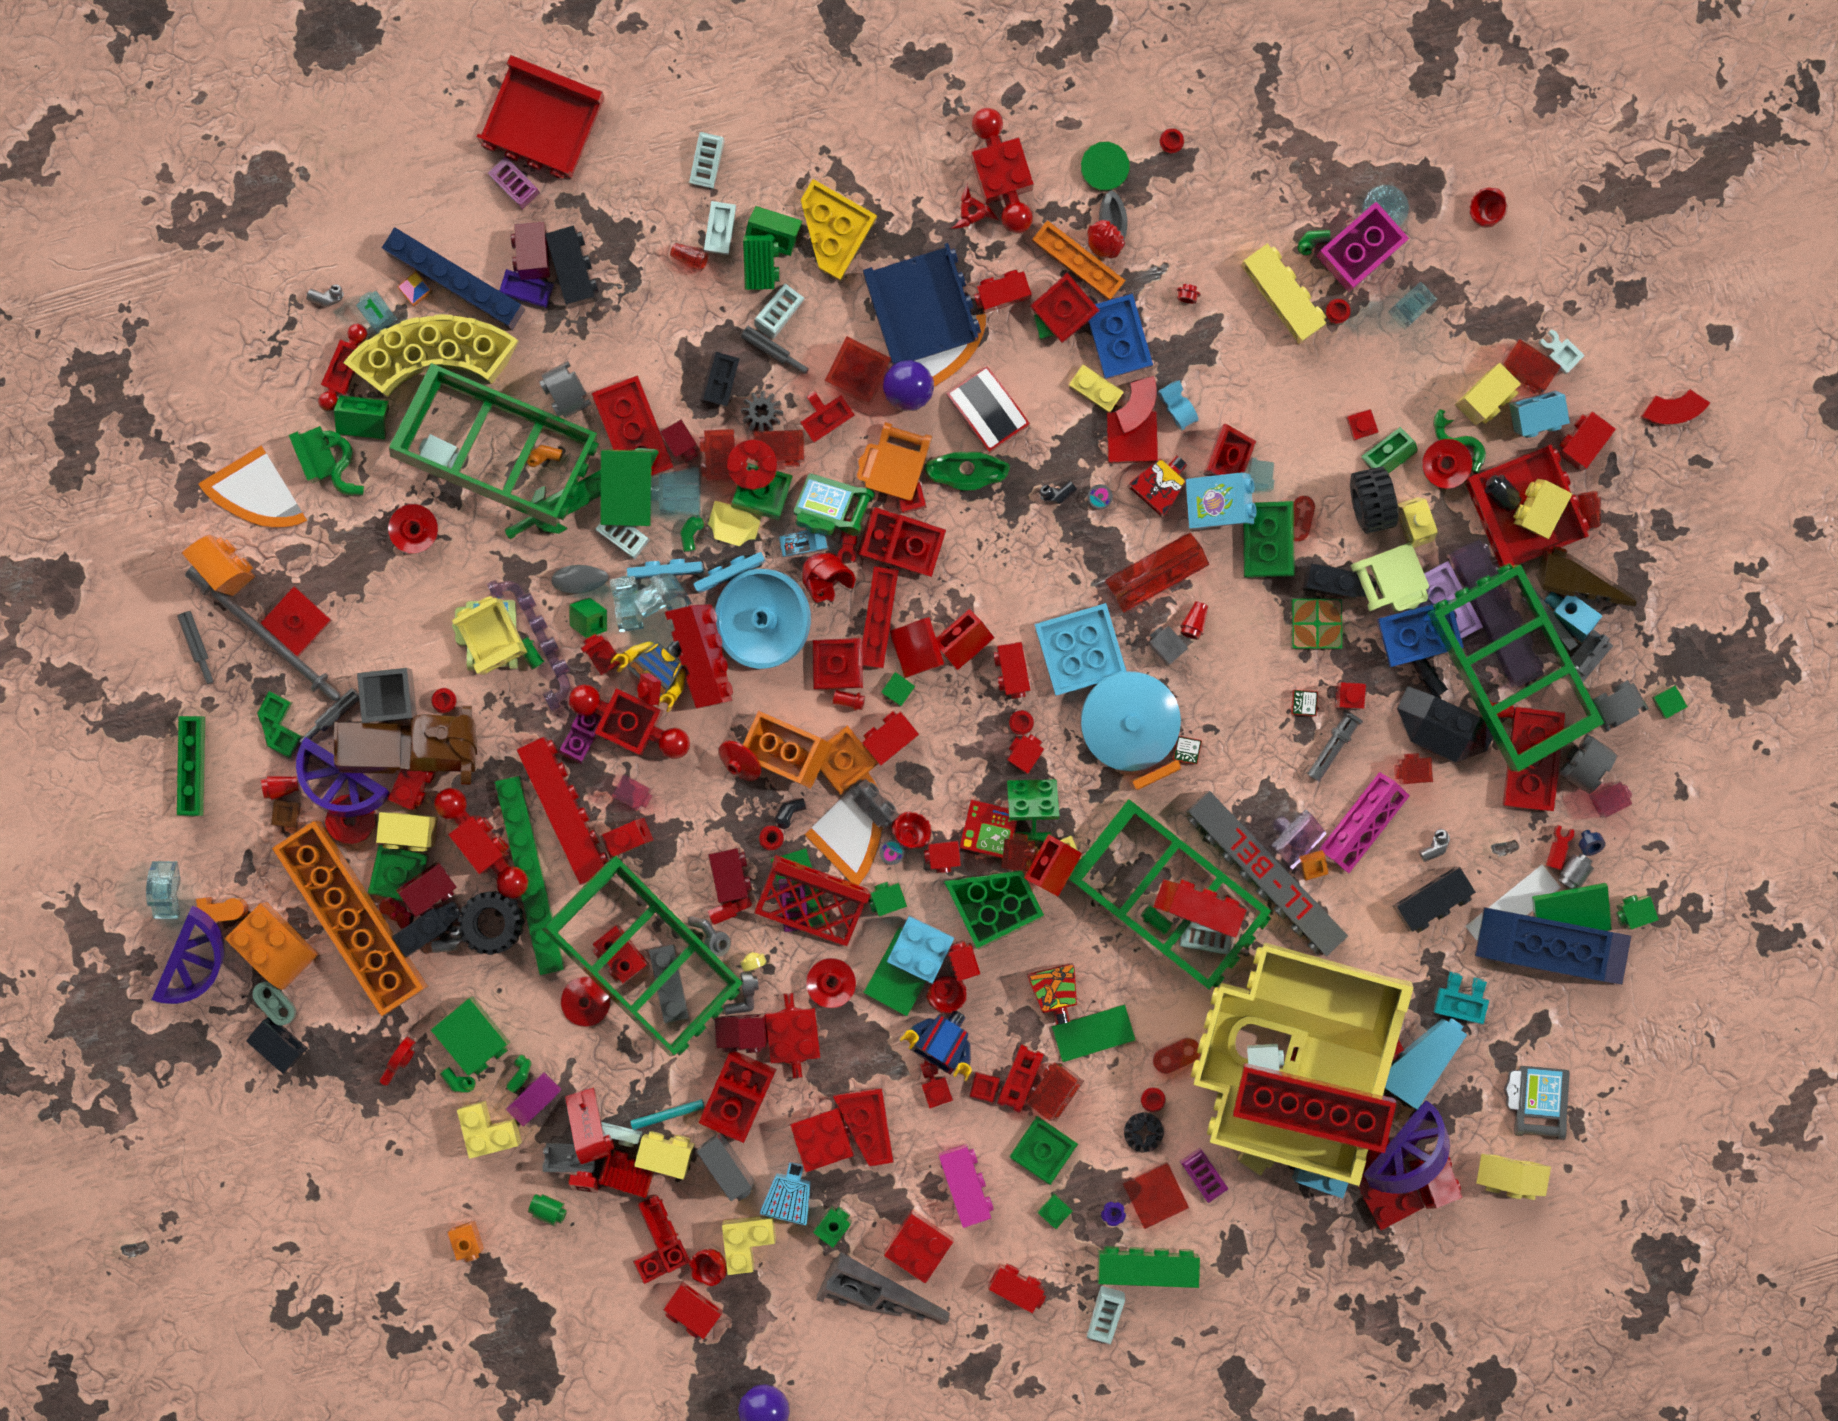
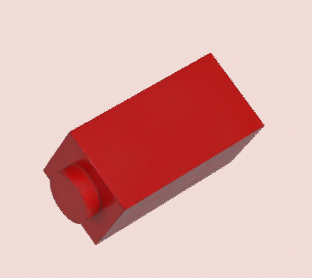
M1012 270L1004 273V278L994 280V277L980 281V285L976 289L977 294L973 295L977 308H982L983 313L986 314L1031 299L1032 293L1024 271L1018 273L1017 270Z
M1022 641L997 646V652H993L995 667L1000 666L1002 676L997 677L1000 691H1005V696L1011 695V699L1026 697V692L1031 691Z
M999 1263L988 1284V1290L1032 1314L1035 1308L1040 1309L1046 1298L1043 1295L1045 1291L1044 1287L1041 1286L1042 1282L1031 1275L1027 1278L1020 1275V1270L1009 1263L1006 1266Z

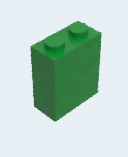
M473 996L431 1029L432 1033L467 1076L473 1073L478 1076L489 1067L486 1062L492 1057L496 1060L508 1051L506 1046L511 1043Z

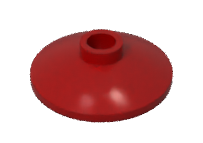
M1438 440L1431 444L1424 453L1422 459L1424 475L1430 483L1439 488L1457 487L1465 482L1471 473V454L1466 446L1457 440ZM1444 459L1450 463L1447 469H1444L1441 465Z
M404 505L397 509L390 518L388 525L389 537L392 543L403 552L410 554L424 552L434 544L437 538V519L429 509L422 505ZM414 525L419 527L417 534L411 533V527Z
M725 741L719 746L720 760L731 774L746 781L758 779L761 775V765L751 750L735 741Z
M826 958L812 966L807 975L806 987L809 996L815 1003L826 1008H836L847 1003L853 996L856 988V977L852 968L846 962L837 958ZM834 978L836 985L829 987L827 979Z
M579 977L572 980L565 987L561 995V1008L564 1015L570 1022L578 1026L587 1027L599 1023L606 1017L610 1009V997L590 977ZM581 998L589 1000L587 1007H583L580 1004Z

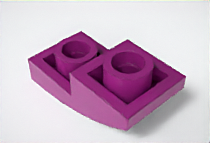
M595 713L589 716L577 715L559 753L582 764L597 735L595 731L602 717Z
M543 1072L505 1110L524 1127L561 1091V1088Z

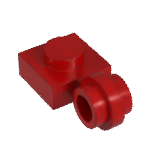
M924 1060L920 1067L924 1078L929 1077L930 1081L921 1085L929 1109L953 1101L946 1077L935 1079L934 1075L939 1074L937 1067Z

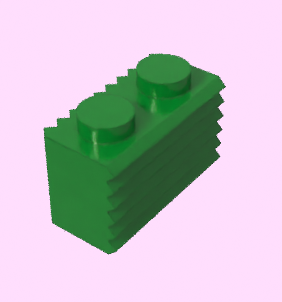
M774 235L744 236L745 290L775 289V282H780V268L775 267L774 257H779V242H774Z

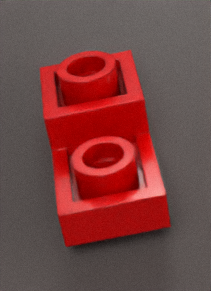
M678 1239V1242L672 1245L668 1244L660 1250L656 1249L634 1260L633 1263L643 1284H646L689 1263L690 1259L681 1240Z

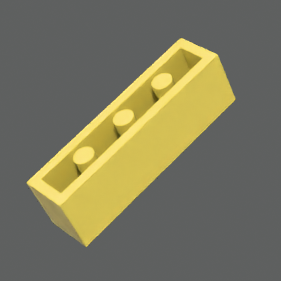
M1267 243L1245 259L1241 266L1298 344H1301L1324 327L1326 316L1318 306L1314 307L1311 303V296L1306 288L1303 286L1300 288L1295 281L1296 275L1290 267H1285L1280 261L1282 257L1275 247L1271 248Z

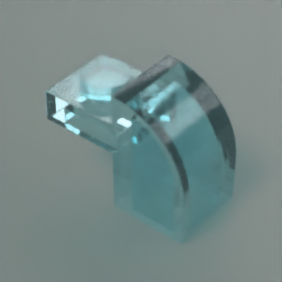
M1420 282L1397 302L1388 313L1405 330L1438 299Z
M662 573L651 577L652 584L631 595L634 604L643 618L648 617L663 607L669 611L692 604L677 577L670 573Z
M622 576L610 579L619 632L644 629L640 593L635 576Z
M152 861L147 877L146 901L147 906H151L153 919L179 918L180 908L177 891L181 878L177 861Z

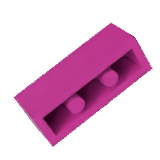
M965 1144L939 1153L962 1227L965 1228L991 1219L990 1212L994 1211L990 1196H984L982 1188L986 1187L982 1172H976L974 1164L978 1163L974 1148L969 1150L968 1145Z

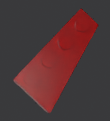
M712 604L689 605L665 611L666 619H672L675 628L671 632L674 642H679L682 650L679 656L681 664L689 671L686 679L696 709L732 702L733 688L728 681L726 672L728 665L722 654V638L717 631V615L712 608Z

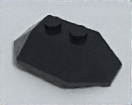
M1407 686L1397 711L1410 742L1454 763L1488 750L1493 736L1482 718L1436 696Z

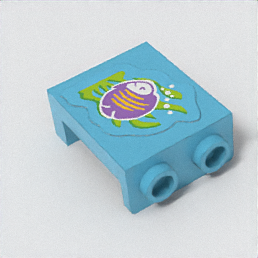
M1233 473L1186 479L1189 529L1202 530L1208 527L1254 524L1256 506L1252 501V493L1254 492L1255 485L1251 475L1247 473Z

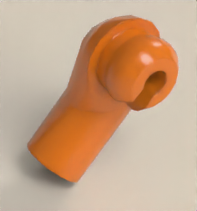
M539 445L532 450L527 464L530 467H537L547 459L560 462L563 450Z

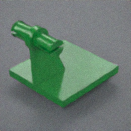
M1057 779L1007 780L1009 821L1031 820V832H1016V843L1031 842V845H1036V842H1044L1048 834L1051 835V831L1036 832V820L1059 819Z

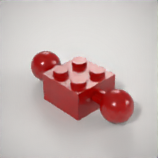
M982 108L973 116L972 129L979 138L985 140L987 147L971 152L973 167L985 205L1004 200L1006 207L1001 215L1002 224L1007 231L1020 234L1027 231L1033 222L1031 209L1025 203L1020 202L1018 197L1020 194L1033 191L1034 183L1019 137L1001 142L999 137L1003 129L1001 114L993 108Z
M587 684L575 687L569 695V705L573 712L580 716H589L595 713L602 717L595 734L634 753L643 755L649 740L657 743L661 753L669 759H680L690 749V738L684 730L680 728L663 730L656 727L664 710L649 705L618 688L615 689L609 703L601 700L597 689Z
M446 788L440 791L434 803L436 812L442 818L454 820L457 823L458 827L448 835L478 874L487 873L492 869L497 875L496 887L500 894L507 898H518L523 895L528 887V877L522 869L514 866L509 867L504 859L510 855L507 851L509 846L501 836L497 837L492 832V829H494L492 823L486 817L482 818L480 815L469 816L466 812V797L460 790Z

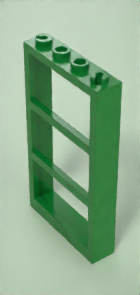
M431 363L389 446V453L391 458L556 527L559 520L565 519L569 507L566 505L570 498H575L579 489L577 482L580 477H585L589 468L587 461L590 456H595L599 443L596 442V432ZM441 385L483 402L452 468L408 451ZM492 406L535 424L503 490L460 473ZM543 428L585 445L554 511L511 494Z
M1508 563L1498 568V574L1490 578L1487 575L1477 580V586L1470 590L1468 587H1465L1455 592V598L1447 602L1444 599L1433 605L1434 610L1427 614L1511 771L1519 772L1599 727L1604 722L1521 564L1512 566L1511 563ZM1514 577L1535 619L1466 657L1445 615ZM1540 626L1561 668L1492 706L1471 664ZM1566 675L1587 716L1518 755L1497 714Z
M1130 799L1127 800L1081 858L1068 878L1208 990L1212 986L1215 988L1221 984L1225 978L1222 975L1227 967L1232 969L1241 958L1237 955L1243 947L1248 949L1256 939L1253 936L1258 928L1263 930L1272 919L1268 916L1271 912L1269 908ZM1136 814L1171 841L1172 844L1124 905L1118 909L1084 882L1083 878L1132 816ZM1178 848L1216 877L1208 887V890L1216 892L1221 884L1224 883L1260 911V914L1208 979L1170 950L1191 924V921L1183 919L1163 944L1126 915Z
M617 856L611 858L542 928L669 1056H675L676 1054L680 1056L689 1047L687 1042L693 1036L698 1037L707 1028L704 1024L710 1018L715 1019L724 1010L722 1005L727 1000L732 1001L740 993L738 988L743 984ZM617 874L649 907L591 966L558 932ZM656 913L688 946L639 998L630 1005L598 971ZM695 952L727 985L685 1030L669 1044L637 1011Z

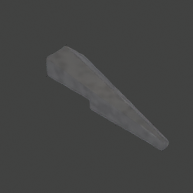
M842 1252L830 1264L816 1299L824 1302L825 1298L838 1300L839 1305L846 1306L848 1302L863 1306V1310L900 1317L902 1313L916 1315L917 1320L924 1321L925 1317L941 1321L942 1325L949 1321L950 1312Z

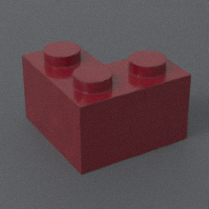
M765 1013L717 1016L715 1018L716 1048H722V1052H736L737 1047L746 1049V1053L761 1052L762 1048H765L768 1043Z

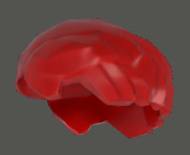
M1487 187L1480 189L1471 199L1469 214L1473 221L1483 228L1495 226L1507 214L1508 205L1504 193L1499 188Z
M1101 220L1091 225L1088 229V247L1092 253L1102 258L1111 259L1118 257L1125 245V240L1121 232L1117 231V226L1111 224L1110 221Z
M911 811L904 812L892 823V833L897 843L907 849L922 848L929 843L932 833L931 824L922 814Z
M941 976L935 979L933 984L929 986L926 998L928 1003L938 1012L952 1013L962 1008L965 1004L967 989L963 981H958L952 976Z
M711 1248L698 1251L689 1262L692 1278L707 1286L719 1284L727 1274L725 1258L721 1252Z

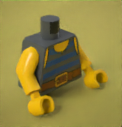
M672 640L666 648L658 641L655 643L651 641L632 646L622 654L615 655L610 661L611 664L614 661L621 663V666L616 670L618 672H621L628 664L627 668L639 679L640 674L650 673L661 680L660 699L657 706L659 707L663 702L667 703L669 706L666 712L671 711L674 702L684 690L686 671L681 661L677 658L682 652L678 641L674 642Z

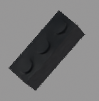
M573 225L545 233L568 309L597 301L595 294L599 293L596 279L590 278L588 270L593 268L589 255L584 256L582 246L586 245L582 231L577 232Z
M1455 866L1392 906L1407 930L1411 932L1416 930L1419 933L1430 926L1428 922L1437 917L1440 920L1451 913L1450 908L1457 904L1461 907L1472 900L1471 895L1475 894L1476 891L1461 867Z

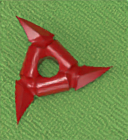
M967 183L960 200L962 201V219L951 229L968 227L970 224L983 219L984 216L999 220L988 205L985 206V204L977 199L971 198ZM969 207H975L977 209V213L973 215L969 214Z

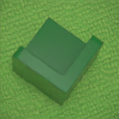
M591 598L569 605L570 627L585 638L606 632L607 609Z

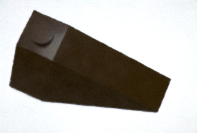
M1556 546L1553 549L1545 547L1536 573L1543 590L1572 597L1578 592L1591 600H1595L1597 596H1602L1603 600L1610 603L1636 607L1637 601L1633 594L1567 553L1566 549Z

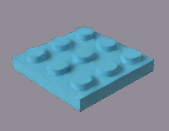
M1106 603L1034 624L1055 696L1098 684L1113 674L1127 672Z

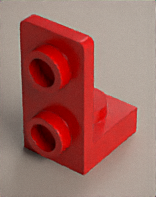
M592 635L583 642L585 646L580 648L583 653L589 656L601 676L621 664L619 661L610 663L617 653L608 638L603 635Z

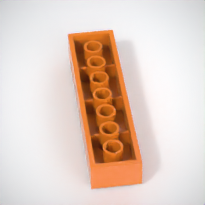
M320 820L311 822L272 848L381 1016L388 1014L429 987L410 957H405L393 940L392 936L395 934Z

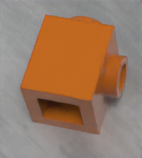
M475 1220L451 1228L447 1232L457 1261L464 1259L465 1262H469L479 1258L478 1254L484 1250V1246Z

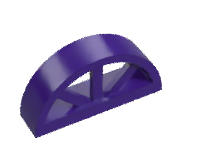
M307 737L302 741L296 759L298 781L306 795L321 810L339 817H358L378 809L388 800L390 792L385 787L363 773L339 772V769L334 766V755ZM310 756L315 757L329 766V768L307 772ZM339 774L322 799L313 793L309 780ZM348 779L352 805L331 804L330 802ZM357 785L373 796L360 802Z
M193 905L151 999L153 1001L165 1004L191 1001L201 996L211 987L220 971L225 953L221 931L208 914ZM195 925L205 933L189 940ZM211 942L214 961L186 950ZM182 959L212 971L202 981L194 984ZM176 968L185 988H168Z
M1427 1100L1423 1102L1387 1145L1385 1153H1381L1364 1173L1370 1187L1385 1193H1407L1424 1187L1439 1175L1449 1157L1450 1139L1438 1110ZM1433 1123L1438 1126L1437 1128L1429 1129ZM1438 1137L1436 1148L1431 1156L1415 1147L1419 1140ZM1409 1153L1424 1162L1417 1169L1405 1174L1403 1160ZM1396 1169V1176H1390Z

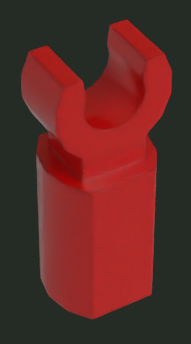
M844 518L843 521L851 522V519ZM842 530L840 544H843V547L839 550L837 557L842 561V555L845 552H849L852 555L851 562L854 563L856 552L853 546L857 545L858 536H851Z
M1557 825L1554 829L1556 839L1555 842H1552L1545 865L1558 870L1563 869L1569 848L1567 846L1568 841L1572 840L1575 834L1574 829H1569L1567 836L1563 837L1560 833L1562 829L1560 825Z
M747 897L735 903L730 901L708 911L713 925L737 916V912L753 905L750 898Z

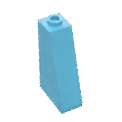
M1452 1018L1449 1022L1444 1019L1438 1021L1402 1051L1398 1059L1392 1061L1385 1088L1412 1107L1418 1109L1467 1036L1466 1033L1461 1031L1464 1026Z

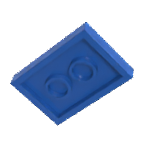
M1133 294L1095 304L1100 311L1088 323L1104 379L1152 367L1153 362Z
M1434 604L1377 619L1390 667L1447 652L1427 614L1434 610ZM1452 611L1446 614L1445 618L1461 648H1464L1455 613Z

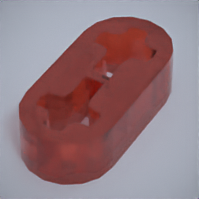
M1300 496L1293 501L1294 528L1297 526L1298 521H1302L1300 529L1304 531V534H1300L1298 538L1294 537L1295 543L1304 541L1310 532L1315 503L1309 496ZM1306 501V506L1310 507V510H1306L1302 518L1299 517L1301 509L1297 507V504Z

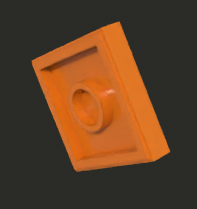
M847 725L828 740L831 746L820 771L841 795L879 763Z
M1173 760L1129 781L1132 790L1144 788L1181 770L1178 760Z

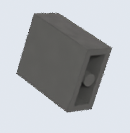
M717 1133L700 1145L696 1152L729 1200L733 1201L737 1198L738 1201H741L751 1193L750 1191L755 1180L725 1136Z

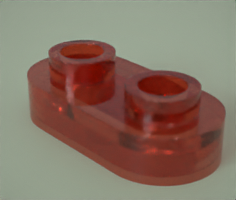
M1185 1037L1158 1049L1152 1059L1154 1067L1159 1072L1167 1074L1195 1062L1200 1056V1053H1197L1199 1043L1193 1038ZM1191 1046L1193 1048L1191 1055L1184 1054L1185 1047ZM1163 1057L1170 1058V1063L1166 1066L1161 1063Z

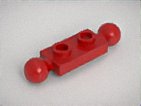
M356 323L351 325L347 331L349 341L346 342L340 339L321 383L328 390L318 398L319 407L324 411H333L338 401L337 393L346 395L355 371L343 362L358 348V344L367 338V329L362 324Z

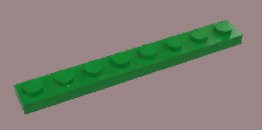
M515 776L495 781L514 867L522 869L528 877L527 890L521 897L539 974L544 975L564 970L565 966L560 947L542 930L553 918L521 777Z

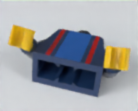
M953 1011L948 1019L940 1015L936 1019L927 1018L913 1025L900 1038V1042L907 1040L910 1043L908 1047L910 1051L949 1075L953 1073V1076L956 1077L960 1073L965 1077L964 1081H967L972 1071L970 1067L971 1044L967 1040L968 1032L960 1028L966 1017L958 1011Z

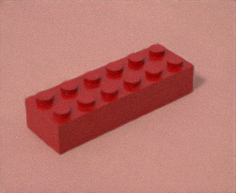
M1244 1063L1233 1109V1117L1385 1153L1396 1108V1100L1386 1096Z

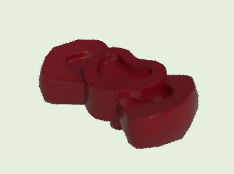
M387 897L380 902V913L389 915L391 920L397 921L401 929L413 923V914L394 901L392 897Z

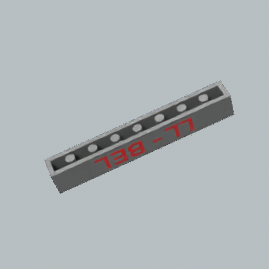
M1207 791L1186 811L1190 815L1187 820L1196 829L1201 827L1207 833L1204 836L1205 839L1213 847L1218 845L1224 851L1221 854L1230 865L1235 863L1241 869L1239 874L1246 882H1254L1258 887L1256 892L1265 901L1270 899L1275 904L1273 910L1283 920L1287 917L1293 923L1290 928L1300 938L1304 935L1310 941L1308 947L1317 956L1321 953L1327 957L1348 937L1340 926L1211 791Z

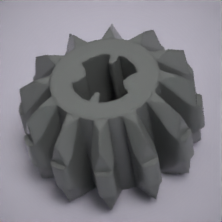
M761 391L760 398L758 399L754 392L751 393L754 401L751 402L745 399L744 404L749 408L741 409L742 414L748 415L743 419V422L746 424L752 421L749 427L751 431L759 425L760 434H763L764 426L766 425L770 432L773 431L771 422L780 425V420L775 416H783L782 410H776L782 405L781 402H773L775 398L773 393L767 399H765V391ZM764 407H767L766 411L768 415H761V417H757L758 412L756 410L758 408L763 409Z

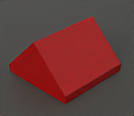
M1223 424L1218 432L1203 474L1216 476L1245 473L1256 440L1228 424Z

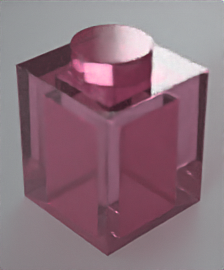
M624 774L612 797L639 811L642 807L647 808L653 795L650 794L652 788Z
M1614 782L1589 795L1599 816L1602 818H1607L1633 804L1630 799L1632 793L1626 784L1623 785L1622 782Z

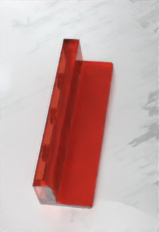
M1187 533L1112 575L1105 582L1112 591L1119 608L1125 613L1210 564L1202 546L1192 533Z

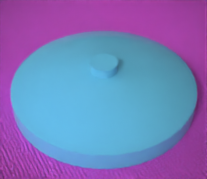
M753 569L739 574L725 586L715 608L717 615L716 626L722 638V647L734 660L751 668H774L787 663L799 653L809 635L811 612L803 590L792 578L776 570Z
M1120 672L1103 679L1091 690L1081 712V731L1088 748L1102 763L1118 770L1138 771L1159 763L1172 750L1180 732V710L1174 695L1161 681L1142 672Z

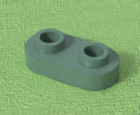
M268 981L261 982L255 986L253 990L254 1001L275 1024L286 1025L295 1019L296 1007L280 989ZM265 989L271 991L270 998L264 996ZM282 1007L288 1011L286 1017L280 1014Z

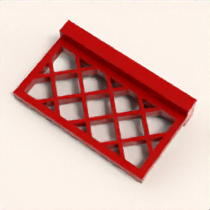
M775 855L772 862L773 867L754 913L848 946L862 909L869 900L870 893L868 888ZM779 875L787 879L789 886L775 891L772 883L775 876ZM803 884L809 886L812 894L798 899L794 888ZM770 888H771L772 891H773V893H771V894L768 895V893H769V891H770ZM792 890L796 901L782 907L778 895ZM824 893L832 894L835 902L822 908L817 897ZM775 897L780 908L772 912L763 910L765 901ZM815 898L819 910L805 915L801 904ZM848 901L857 903L855 912L845 916L840 905ZM798 905L803 917L796 920L788 919L785 911ZM838 906L842 918L828 923L824 912ZM822 914L826 925L817 929L811 927L808 919ZM845 922L847 931L844 938L834 935L831 927Z

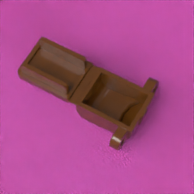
M462 705L461 715L457 717L430 714L416 715L411 718V726L385 723L334 722V766L341 773L394 774L396 770L400 771V769H410V771L461 772L460 784L471 785V772H475L477 755L476 724L472 718V706Z

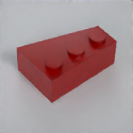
M1163 879L1153 908L1171 913L1227 936L1237 937L1247 911L1239 907V901L1228 897L1225 898V901L1216 898L1218 893L1203 888L1202 892L1194 889L1195 884L1182 879L1180 884Z

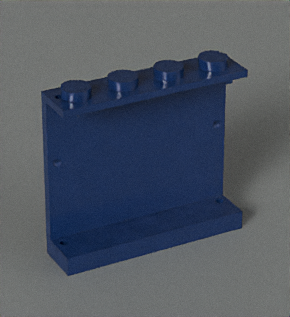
M945 243L942 249L876 270H873L872 267L863 270L865 282L892 365L905 360H920L978 341V334L981 333L980 325L977 319L973 320L970 312V310L974 309L970 295L965 296L962 287L966 286L963 273L957 272L955 263H958V257L955 249H950L948 243Z

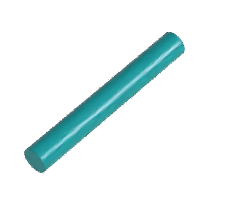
M703 1099L631 1120V1126L633 1130L705 1109Z

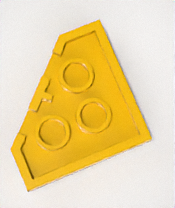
M812 179L800 201L817 264L820 270L841 281L877 219V215Z

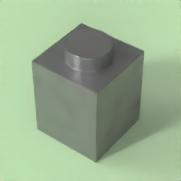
M1160 626L1150 635L1152 640L1148 644L1167 666L1188 649L1170 626H1167L1165 629Z

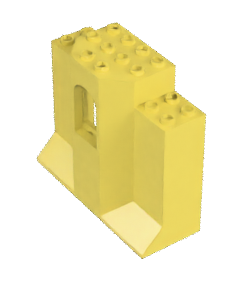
M1264 942L1263 948L1258 947L1253 963L1258 964L1256 972L1251 971L1247 988H1250L1251 991L1226 983H1222L1220 988L1215 987L1210 1003L1215 1005L1214 1010H1209L1204 1024V1028L1208 1029V1033H1203L1197 1053L1202 1055L1200 1061L1195 1060L1190 1077L1195 1078L1193 1085L1218 1092L1213 1109L1218 1111L1217 1117H1211L1207 1135L1211 1136L1210 1143L1359 1186L1368 1149L1233 1117V1109L1244 1063H1248V1058L1239 1055L1236 1050V1036L1239 1030L1247 1024H1254L1290 1034L1292 1036L1283 1068L1279 1067V1071L1383 1096L1402 1023L1408 1010L1414 987L1411 981L1379 975ZM1294 1046L1299 1047L1295 1061H1291Z

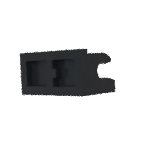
M719 352L712 354L700 402L712 403L717 407H727L740 358Z
M269 1017L263 1020L246 1040L250 1046L282 1074L292 1067L308 1049L283 1025L275 1024Z

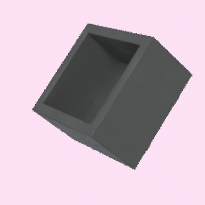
M399 668L357 673L362 723L407 720L417 715L412 669Z

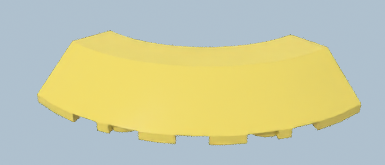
M444 314L421 318L416 317L381 330L380 333L356 348L343 363L389 397L402 383L420 373L426 372L431 363L444 369H458L476 374L492 384L508 364L519 341L507 332L474 318Z

